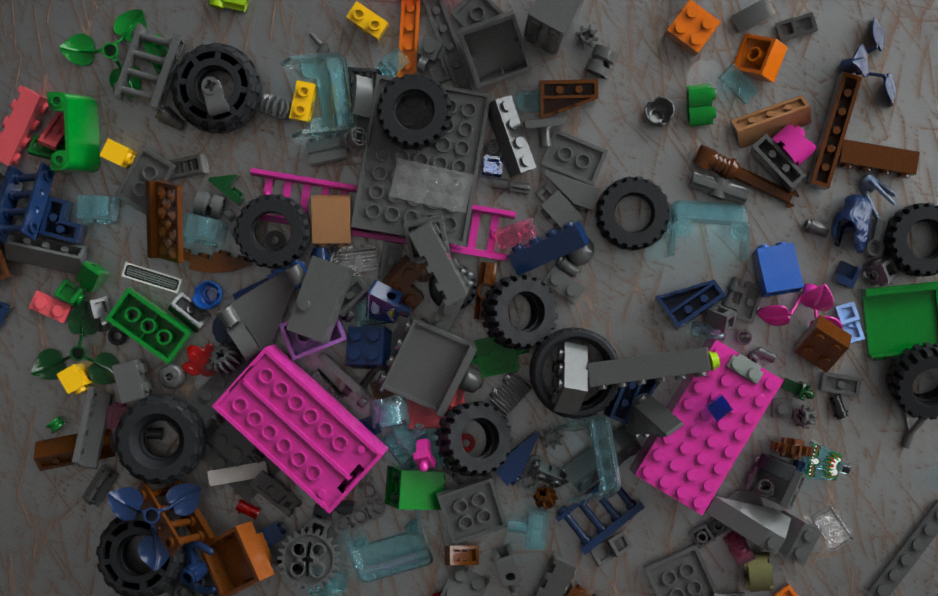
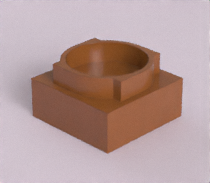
M252 521L235 526L217 536L209 545L214 550L213 555H208L200 550L219 596H233L275 575L271 567V553L263 533L256 532Z

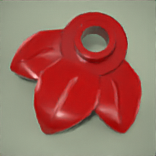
M208 343L203 349L196 345H189L187 355L190 361L182 365L183 370L193 376L199 374L205 377L213 376L216 372L212 369L206 371L205 365L210 364L208 362V359L211 357L209 353L214 351L215 346L212 343Z

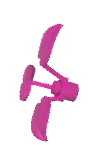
M825 283L819 287L815 284H805L802 295L798 296V300L790 311L782 305H770L758 309L757 315L770 325L783 326L790 322V315L794 313L800 302L804 306L814 309L816 319L818 311H828L833 307L834 300L831 291ZM824 316V318L843 329L842 323L837 318Z

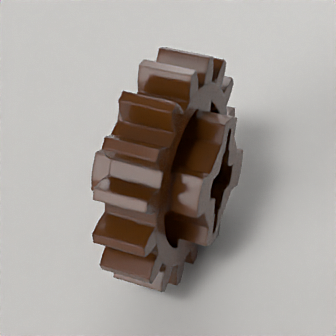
M782 437L781 441L771 440L770 450L779 452L780 457L802 460V456L813 455L814 447L804 445L805 440Z

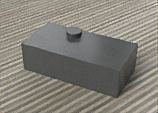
M312 255L286 330L329 344L354 270Z

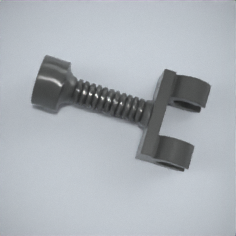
M370 369L360 385L365 389L376 373H378L377 371H384L385 369ZM347 385L341 391L346 397L352 392ZM366 393L364 397L358 400L356 405L363 408L372 396Z

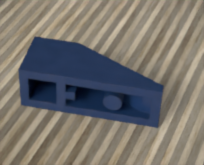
M537 430L514 447L511 453L505 456L507 457L505 464H499L500 469L495 471L507 486L510 483L514 485L521 479L520 475L523 473L539 436Z

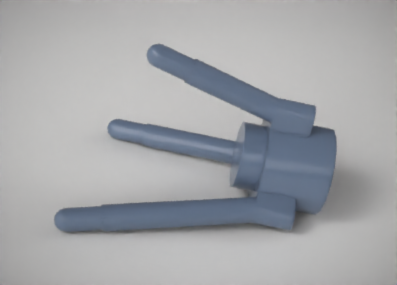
M870 173L859 182L862 185L859 189L870 201L871 199L867 191L871 193L876 189L887 201L895 205V202L883 189L893 196H896V193L881 182L876 175L874 176ZM872 203V213L876 219H880Z

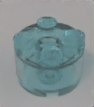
M394 397L391 402H385L384 399L373 400V405H370L372 429H376V425H380L381 428L402 426V421L411 424L408 400H404L403 397Z

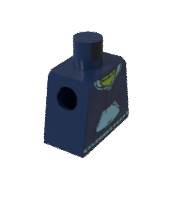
M374 280L367 292L366 317L392 324L396 322L399 315L408 318L412 307L403 304V293L378 280Z

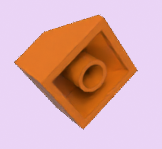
M745 33L732 69L757 80L774 83L788 47L776 38Z

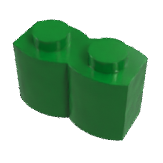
M709 83L686 86L687 122L689 126L713 124V119L716 118V109L712 107V101L716 99L715 89Z

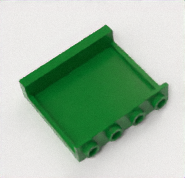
M938 281L860 289L867 357L874 358V361L886 360L885 357L893 356V359H895L897 355L901 356L906 348L912 349V345L919 344L923 346V343L928 342L932 346L935 343L938 344Z

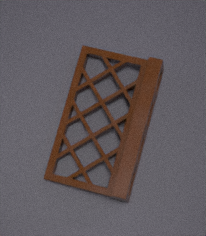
M166 180L145 181L147 257L160 258L178 264L184 263L182 185L168 183Z

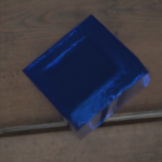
M719 394L705 405L716 421L733 410L722 394Z

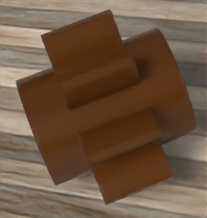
M546 485L538 488L536 495L533 496L537 507L541 508L543 506L545 510L554 507L556 500H558L554 488L548 489Z

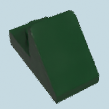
M239 175L217 176L208 179L210 183L237 205L241 206L245 201L241 197L243 195L241 191L236 187L231 189L232 185L240 177Z

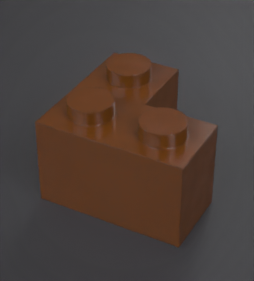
M405 254L381 282L403 293V304L412 307L411 313L424 300L422 291L413 285L416 279L423 273L422 269L416 262H410V257Z

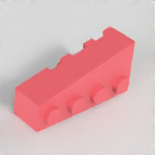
M22 85L17 90L20 92L19 97L13 99L10 105L12 107L11 114L4 118L2 123L4 130L3 132L0 131V162L7 166H15L20 163L23 150L30 145L32 134L39 129L42 116L46 115L50 109L45 97Z

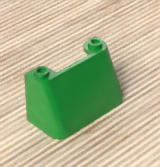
M47 92L48 106L54 111H64L65 150H59L52 154L50 159L51 171L60 174H82L98 171L101 165V158L99 156L100 136L97 101L90 96Z

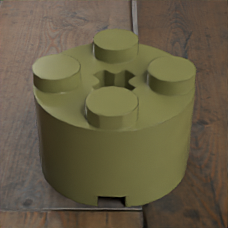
M770 552L746 553V556H742L744 571H747V575H744L746 590L750 592L774 591L772 586L774 585L772 563H769V558H771Z

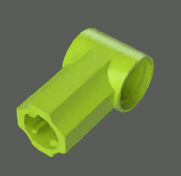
M209 0L208 5L217 9L227 8L245 13L248 0Z

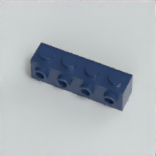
M569 221L563 224V228L557 231L553 228L547 231L545 236L541 238L535 236L528 240V244L522 245L520 243L512 247V251L507 256L516 274L521 275L585 247L589 239L580 221L575 223Z

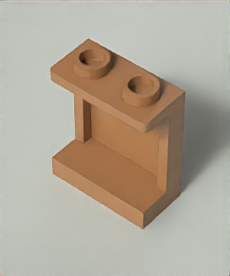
M312 195V244L326 247L329 246V243H336V246L342 247L348 246V243L352 242L351 195Z

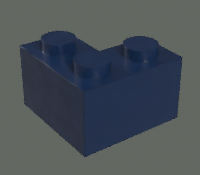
M48 196L39 234L82 244L87 226L69 221L73 202Z

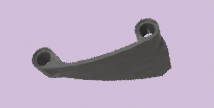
M299 263L292 265L216 313L226 328L229 337L248 365L265 347L273 344L294 288L303 282L306 275Z

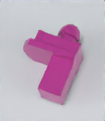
M428 438L417 440L416 453H413V460L419 470L425 472L431 467L435 468L437 462L431 454L430 441Z

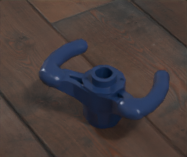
M202 542L186 543L187 561L186 567L181 570V581L188 585L190 589L200 594L215 593L217 591L215 586L203 587L198 584V581L207 575L208 569L203 561L198 560L195 548L204 551L208 555H213L214 550Z

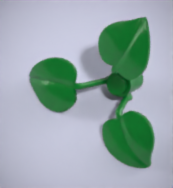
M135 9L118 16L114 22L113 29L121 37L114 43L108 42L104 44L101 49L93 50L95 46L93 39L82 33L71 36L59 46V49L69 61L79 66L91 64L94 61L93 53H103L105 57L113 59L119 67L112 70L109 76V83L113 88L115 82H118L122 70V65L117 59L119 55L117 45L124 38L131 43L132 31L137 27L138 23H141L147 29L144 13L140 9ZM131 76L127 87L140 90L142 79Z

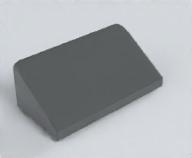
M183 292L168 307V310L196 333L200 331L211 317V314L206 310L196 307L192 299Z

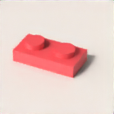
M61 112L55 114L38 139L40 145L57 151L65 139L64 113Z
M36 290L29 305L30 309L61 323H66L73 308L67 303L39 290Z

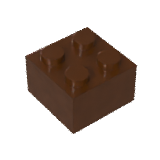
M819 315L798 339L794 352L827 373L849 349L852 335Z

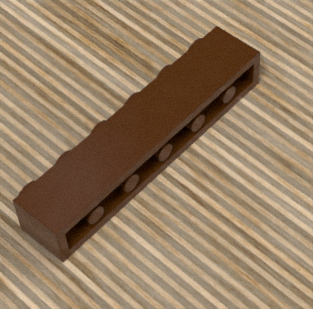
M842 72L838 75L806 182L808 186L822 190L830 188L862 81L861 76Z

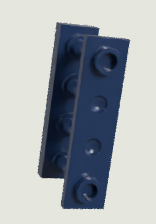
M40 163L38 172L24 174L15 166L7 167L0 190V244L6 243L8 233L20 232L30 240H36L56 173L51 171V168L45 163ZM35 181L32 190L21 191L24 182ZM29 198L27 207L16 208L19 199ZM24 215L22 224L11 225L14 216Z
M615 469L608 472L603 479L566 507L564 505L556 512L557 515L555 517L559 522L564 518L580 538L581 545L579 548L584 555L645 508L639 499L636 501L632 500L618 483L615 477L619 473ZM608 482L626 504V509L621 513L615 510L599 490ZM593 494L611 516V521L606 525L600 522L584 502ZM578 506L596 528V533L591 537L585 534L569 514Z

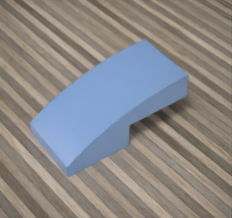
M854 301L836 306L837 319L842 323L843 330L852 335L850 344L864 341L865 337L859 323L860 317Z

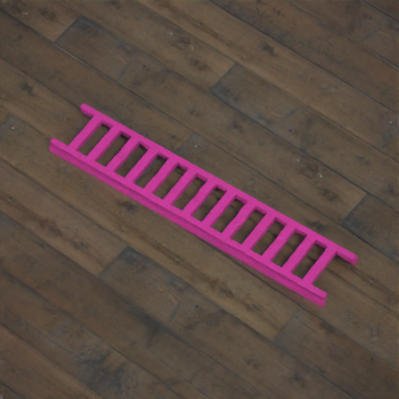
M251 168L250 170L251 176L266 178L263 195L272 194L274 179L285 181L282 195L288 198L291 196L293 183L303 184L300 205L305 213L308 210L311 186L322 187L321 195H329L330 189L341 190V195H349V192L357 193L358 185ZM472 205L471 212H473L468 247L449 244L450 252L508 261V254L494 252L499 217L515 219L516 212ZM265 214L259 219L290 225L287 219L280 214L279 216ZM481 214L492 216L486 251L475 249ZM351 228V235L407 244L406 237H401L400 235H389L378 231L371 232L360 228Z

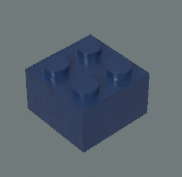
M385 326L348 327L345 365L353 369H387L386 362L391 355L392 331Z

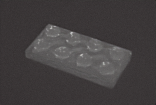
M398 158L390 197L466 213L474 175Z

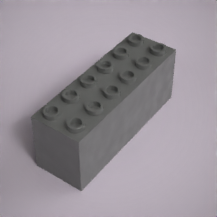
M536 0L528 13L524 31L526 40L534 45L536 43L542 45V49L550 54L553 52L557 54L577 19L584 0Z

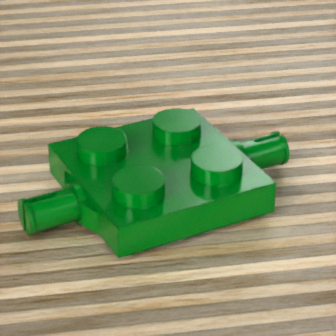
M490 337L474 340L477 351L470 365L477 363L481 370L482 378L519 371L518 357L520 354L530 353L529 349H508L503 347V345H498L494 342L495 338Z

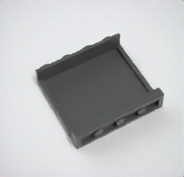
M412 317L410 322L406 321L402 330L404 334L401 339H397L394 346L396 351L393 356H389L386 362L387 369L385 373L382 372L377 383H379L380 391L386 389L430 408L436 412V415L444 417L477 348L475 344Z

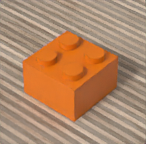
M689 0L667 29L665 35L690 54L696 56L721 21L694 1Z

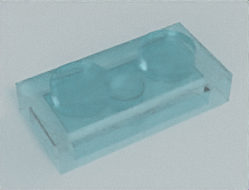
M731 64L719 77L744 104H748L760 91L735 64Z

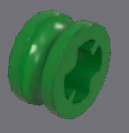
M58 416L46 427L47 429L50 428L51 433L54 434L66 422H62L61 416Z

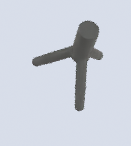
M902 410L907 432L901 446L909 449L914 433L926 420L918 419L910 429L907 412Z

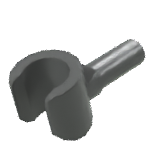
M311 32L309 36L319 46L317 52L326 57L330 52L329 47Z

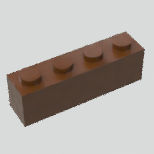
M844 139L837 164H841V168L844 169L859 167L860 171L863 172L877 170L881 175L889 176L891 173L898 174L899 178L909 179L910 176L917 173L920 152Z

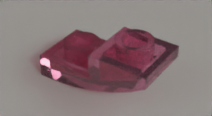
M532 217L494 231L500 249L517 245L519 242L539 235Z
M734 531L722 538L737 566L755 559L745 537Z

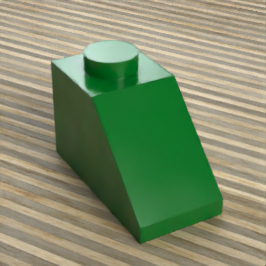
M85 261L76 281L80 283L79 287L83 288L84 291L88 293L90 291L97 292L110 273L95 262Z

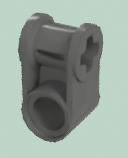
M206 77L202 81L201 88L210 117L229 112L230 108L222 84L214 77ZM210 82L216 84L213 87V91L207 88L210 86Z

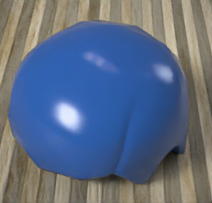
M210 280L202 281L194 288L195 292L192 301L196 307L202 310L214 309L220 304L222 289L218 283Z

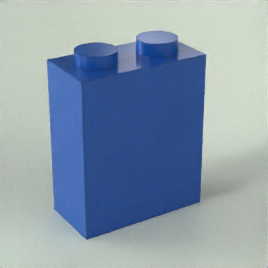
M784 241L775 244L776 246L760 245L752 253L762 298L795 293L804 288L794 243L787 244Z

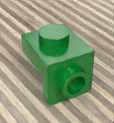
M64 279L54 295L74 308L76 304L80 305L84 300L85 291L83 288H79L67 279Z

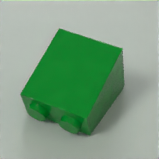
M387 465L385 504L405 510H441L436 493L443 491V486L446 482L444 471L429 468L425 472H421L417 467Z

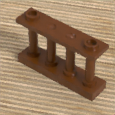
M178 480L166 484L164 488L151 490L147 483L142 482L137 489L143 496L142 509L146 510L153 507L159 510L171 505L160 506L156 497L165 496L170 488L183 484V482ZM198 507L192 514L180 516L182 519L169 521L165 513L174 511L171 508L160 513L161 518L155 524L156 532L171 557L178 552L183 544L198 541L209 546L216 538ZM186 526L191 534L179 537L174 528Z

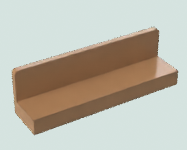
M800 95L732 119L731 126L737 134L739 147L742 148L754 144L765 134L770 138L774 137L787 124H791L794 127L810 124L812 122L810 105L804 96Z

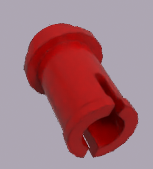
M240 499L235 508L238 514L241 512L256 520L261 508L245 502V499L244 501Z

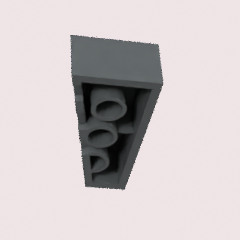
M430 220L410 231L409 236L420 257L425 258L426 261L424 263L429 274L435 276L436 288L439 292H444L446 299L443 301L447 307L468 296V286L470 283L465 275L460 274L458 270L460 265L457 259L451 258L449 254L451 249L446 240L442 242L439 236L441 234L439 227L436 223L432 224Z

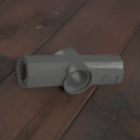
M694 171L689 187L706 192L711 197L721 200L726 199L741 205L745 204L749 195V189L732 184L727 179L717 176L712 177Z

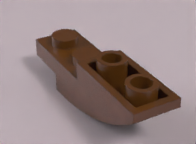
M183 248V259L190 261V270L208 273H227L243 270L253 265L252 262L247 260V257L238 255L237 258L230 256V252L219 250V253L213 252L212 258L209 259V254L199 252L198 255L191 254V249Z

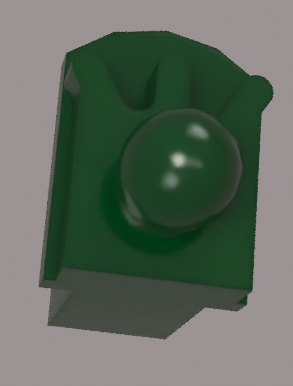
M784 378L780 387L793 393V397L803 401L805 397L807 399L815 397V393L812 390H808L811 385L802 381L797 383Z

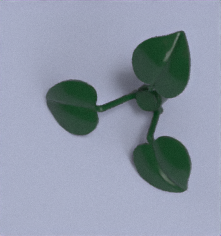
M84 301L72 310L68 318L70 332L73 334L80 333L78 345L74 346L70 350V355L64 358L56 349L43 350L35 360L31 370L32 375L44 380L59 379L56 374L67 368L64 361L71 358L74 361L85 359L93 362L88 370L92 381L101 385L116 383L112 370L113 365L119 364L116 357L110 353L102 352L98 354L95 360L87 356V350L82 346L84 334L92 335L98 331L97 319L91 320L87 301Z

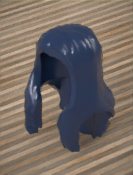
M851 194L846 197L844 208L836 214L831 226V235L836 240L835 246H840L844 233L853 232L855 233L854 249L857 250L856 253H861L865 249L870 233L872 203L868 198L859 194Z

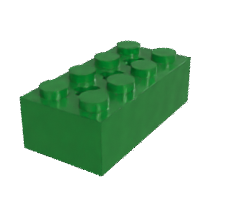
M127 288L105 319L167 364H172L195 333L134 288ZM132 311H137V318H132ZM148 322H153V329H148ZM163 333L169 334V340H163L165 338L163 336Z

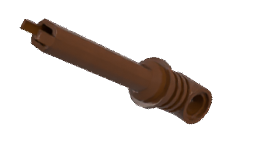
M703 144L700 145L692 161L702 168L711 169L713 172L716 171L717 174L720 173L724 179H736L786 203L787 208L794 207V204L789 203L793 195L799 197L795 189L789 193L784 187L740 167L736 158L730 159L722 154L718 155L717 151Z

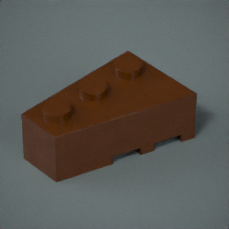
M598 79L539 81L540 119L599 99Z

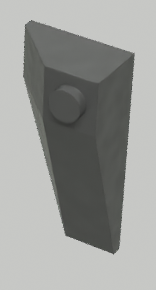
M645 393L638 395L634 399L635 402L630 406L626 432L633 438L639 437V434H642L643 437H648L651 434L654 437H668L684 424L653 396Z
M714 496L705 511L708 515L775 556L786 539L791 521L790 517L775 508L744 503L719 496Z

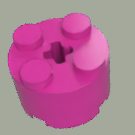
M787 124L772 138L797 166L811 156L816 149L814 143L805 138L804 130L798 125L794 127L791 124Z

